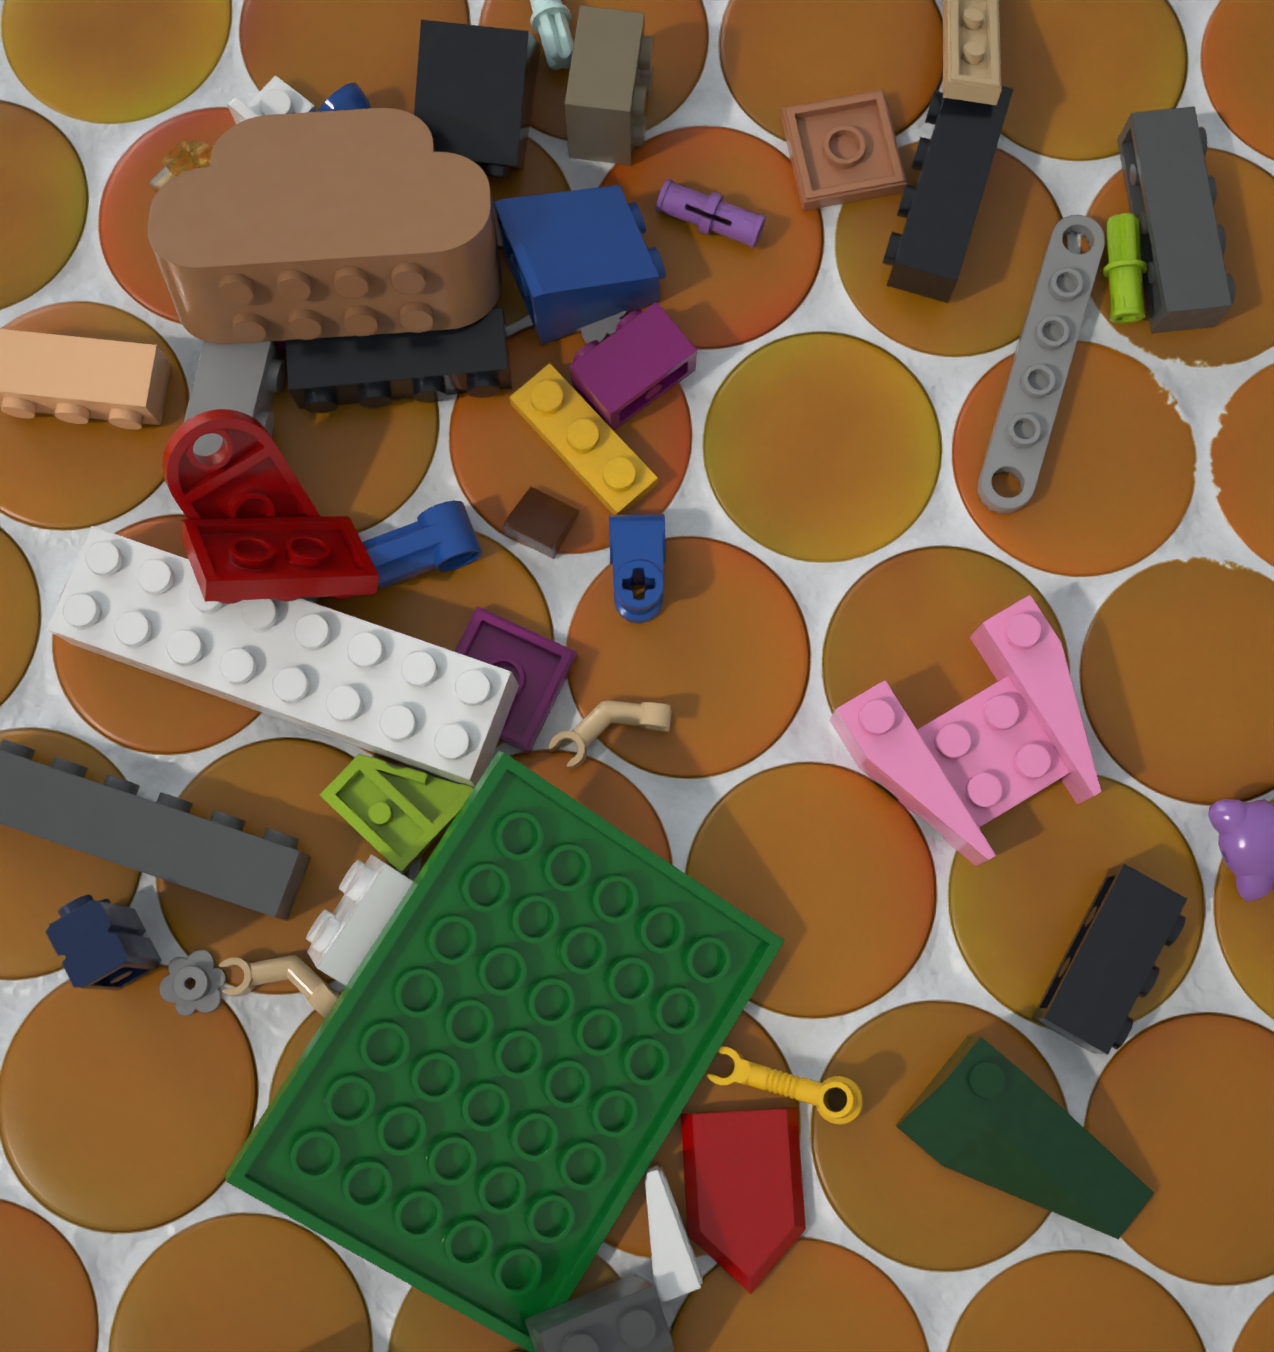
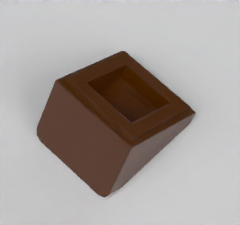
M530 487L503 525L506 536L554 559L578 516L579 510Z

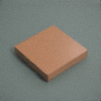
M884 89L782 108L781 121L802 211L904 193L907 181Z

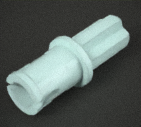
M530 0L533 12L530 19L531 26L540 35L548 65L553 70L569 69L574 46L569 28L571 21L569 8L563 5L562 0Z

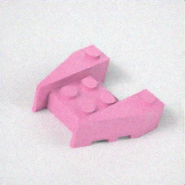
M1031 595L1026 596L982 622L970 636L971 641L998 681L919 729L915 728L886 680L836 708L829 720L858 768L871 779H876L893 793L902 805L931 825L944 836L943 839L975 866L996 856L979 827L1055 781L1062 780L1077 805L1102 792L1062 643Z

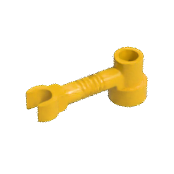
M720 1047L718 1053L729 1055L733 1059L735 1064L733 1073L726 1078L712 1074L707 1075L713 1083L718 1085L731 1086L740 1083L764 1091L768 1090V1092L773 1091L774 1094L779 1093L781 1096L784 1095L785 1097L795 1098L798 1101L817 1107L820 1115L833 1124L842 1125L855 1121L864 1108V1095L860 1086L847 1077L834 1076L822 1083L804 1077L800 1078L798 1075L794 1076L793 1074H788V1072L783 1073V1071H777V1069L772 1070L771 1067L744 1060L737 1050L729 1047ZM840 1088L846 1093L847 1104L843 1110L836 1112L830 1107L828 1098L833 1090Z

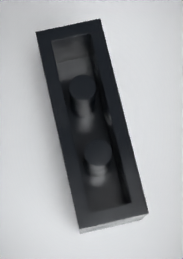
M1126 864L1110 868L1031 1019L1093 1054L1108 1055L1111 1048L1119 1049L1132 1029L1133 1019L1128 1015L1137 997L1144 998L1158 978L1160 968L1154 964L1163 946L1170 947L1184 927L1186 917L1180 913L1187 898Z

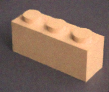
M0 329V407L2 412L25 419L34 418L35 413L54 414L56 418L74 424H86L89 418L108 420L114 426L131 430L141 429L142 424L161 426L171 364L157 345Z

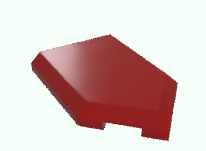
M797 1107L681 1114L688 1236L742 1287L752 1294L806 1229Z

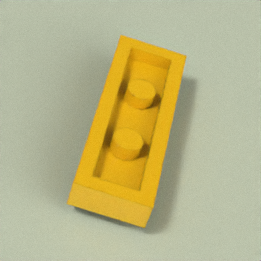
M550 363L509 397L513 408L613 515H623L658 485V477Z

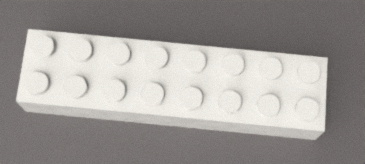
M94 526L90 528L47 627L48 631L71 645L452 781L469 785L472 788H475L490 764L519 688V684L511 671L301 598L293 601H280L277 599L242 600L233 604L218 601L205 602L189 559Z

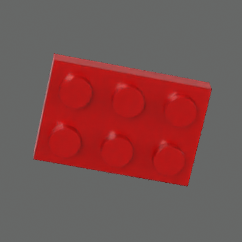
M349 516L183 519L181 539L205 602L218 601L233 604L242 600L277 599L280 601H293L304 597L327 596L347 599L355 595H374L377 593L379 574Z

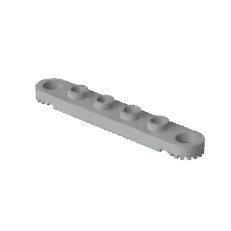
M1070 215L1056 224L1048 240L1044 258L1039 269L981 473L977 481V493L981 498L980 501L988 507L987 509L996 511V514L1007 513L1008 515L1019 511L1032 497L1105 245V236L1100 225L1092 218L1084 215ZM1074 232L1077 235L1079 232L1081 237L1085 236V240L1089 241L1088 246L1090 249L1084 254H1074L1065 248L1062 237L1066 233L1069 235ZM1002 472H1005V474L1011 473L1013 477L1016 476V480L1020 482L1019 487H1021L1019 495L1012 498L998 495L992 487V477Z

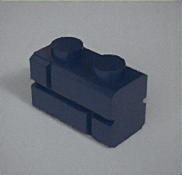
M92 895L79 897L58 910L60 918L49 924L48 929L45 931L56 954L66 957L62 965L74 988L120 990L158 968L159 963L162 961L151 939L142 936L146 929L135 908L112 904L110 899L95 901Z

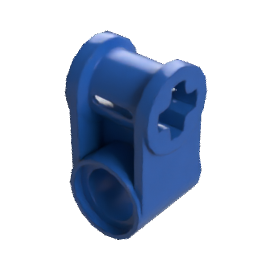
M609 515L610 565H613L614 603L616 610L622 618L629 622L638 624L649 622L658 615L663 603L664 563L666 562L665 515ZM633 585H644L645 599H634Z

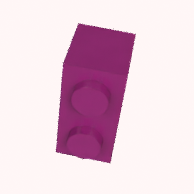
M655 302L643 312L641 309H635L628 313L616 326V332L601 343L598 340H594L582 347L574 356L573 363L570 365L572 385L596 413L615 431L696 370L697 349L661 306Z

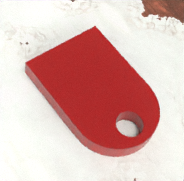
M217 409L197 414L179 426L166 445L162 462L164 479L171 495L187 519L321 516L266 428L255 418L243 412ZM209 433L218 434L223 437L220 449L214 454L200 456L193 452V446L199 437Z

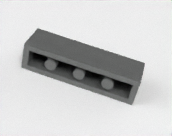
M1195 106L1133 112L1129 116L1117 141L1130 213H1133L1139 220L1141 260L1147 263V271L1142 276L1151 334L1215 327L1234 302L1235 284L1233 277L1230 274H1226L1223 260L1226 245L1225 231L1223 226L1216 222L1214 212L1216 183L1214 177L1207 174L1204 158L1207 151L1206 131L1204 127L1198 126Z

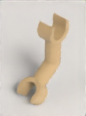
M604 700L572 731L557 733L551 739L548 749L551 753H554L565 742L576 743L578 746L577 754L567 763L568 770L577 769L586 760L587 747L611 723L633 725L651 731L669 732L672 710H670L671 705L654 702L637 704Z
M290 955L252 963L244 959L232 957L225 959L218 965L226 969L240 966L244 971V980L241 985L236 988L222 990V993L226 995L242 997L249 994L256 985L288 979L324 1018H326L340 996L334 988L323 981L298 956Z

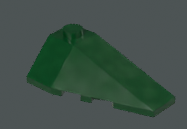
M981 1036L966 1037L895 1125L940 1165L1118 1240L1154 1194L1147 1185L1034 1081Z

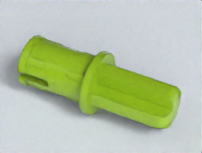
M1122 213L1111 216L1107 221L1109 264L1103 268V274L1109 278L1110 322L1129 324L1139 322L1142 318L1146 317L1142 274L1147 271V263L1141 260L1139 220L1133 213Z

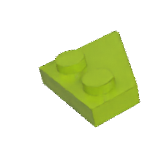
M358 754L319 795L404 875L451 825L473 791V788L469 785L462 783L460 785L429 776L421 771L407 767H398L388 764L383 760Z

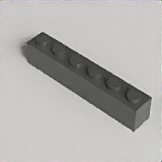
M5 739L1 740L0 824L278 919L288 920L311 857L296 850L299 839L266 828L263 838L243 832L246 821L213 810L210 820L189 814L193 805L191 802L160 792L157 801L154 802L137 796L140 785L108 774L104 784H100L84 778L87 767L58 757H54L50 767L32 761L36 750Z

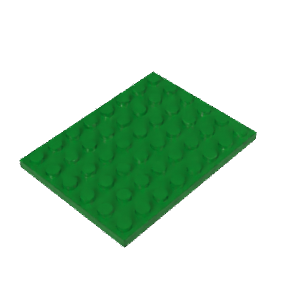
M498 751L224 1174L225 1180L234 1187L529 1352H535L525 1319L568 1301L785 940L506 753Z

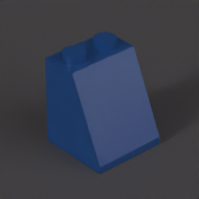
M620 185L506 198L494 202L504 256L541 345L573 334L579 328L627 310V313L635 309L660 301V280L666 278L662 259L656 247L647 249L641 235L646 233L641 211L636 202L627 203Z

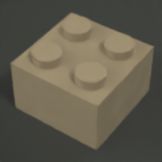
M580 5L564 104L569 158L631 166L634 145L643 146L647 114L644 113L646 98L650 99L654 72V66H651L654 37L645 36V13Z

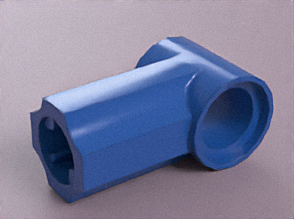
M457 500L432 506L417 517V522L363 541V545L379 574L378 585L381 589L433 569L439 572H446L462 568L482 556L481 547L464 503Z

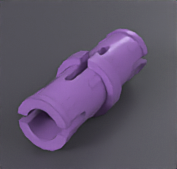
M666 179L656 204L657 212H663L699 226L698 232L709 236L712 231L749 245L753 249L759 241L766 221L765 215H758L723 201L724 196L713 191L709 196L674 183L670 179Z

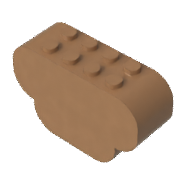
M368 108L275 114L244 120L228 129L217 140L211 152L210 166L195 168L175 176L159 189L150 205L147 228L148 240L179 320L191 335L206 342L215 344H253L267 341L311 340L315 338L406 332L421 333L425 331L457 329L482 319L492 310L500 297L502 287L501 262L490 184L485 172L479 165L464 156L449 152H435L432 134L427 125L417 116L400 109Z

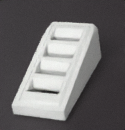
M659 1164L647 1168L645 1185L654 1286L659 1302L664 1303L701 1288L703 1279L663 1167H659Z

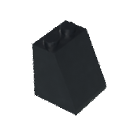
M421 20L414 115L421 119L429 128L435 152H449L464 156L479 165L486 176L509 178L510 168L523 170L541 46L529 31Z

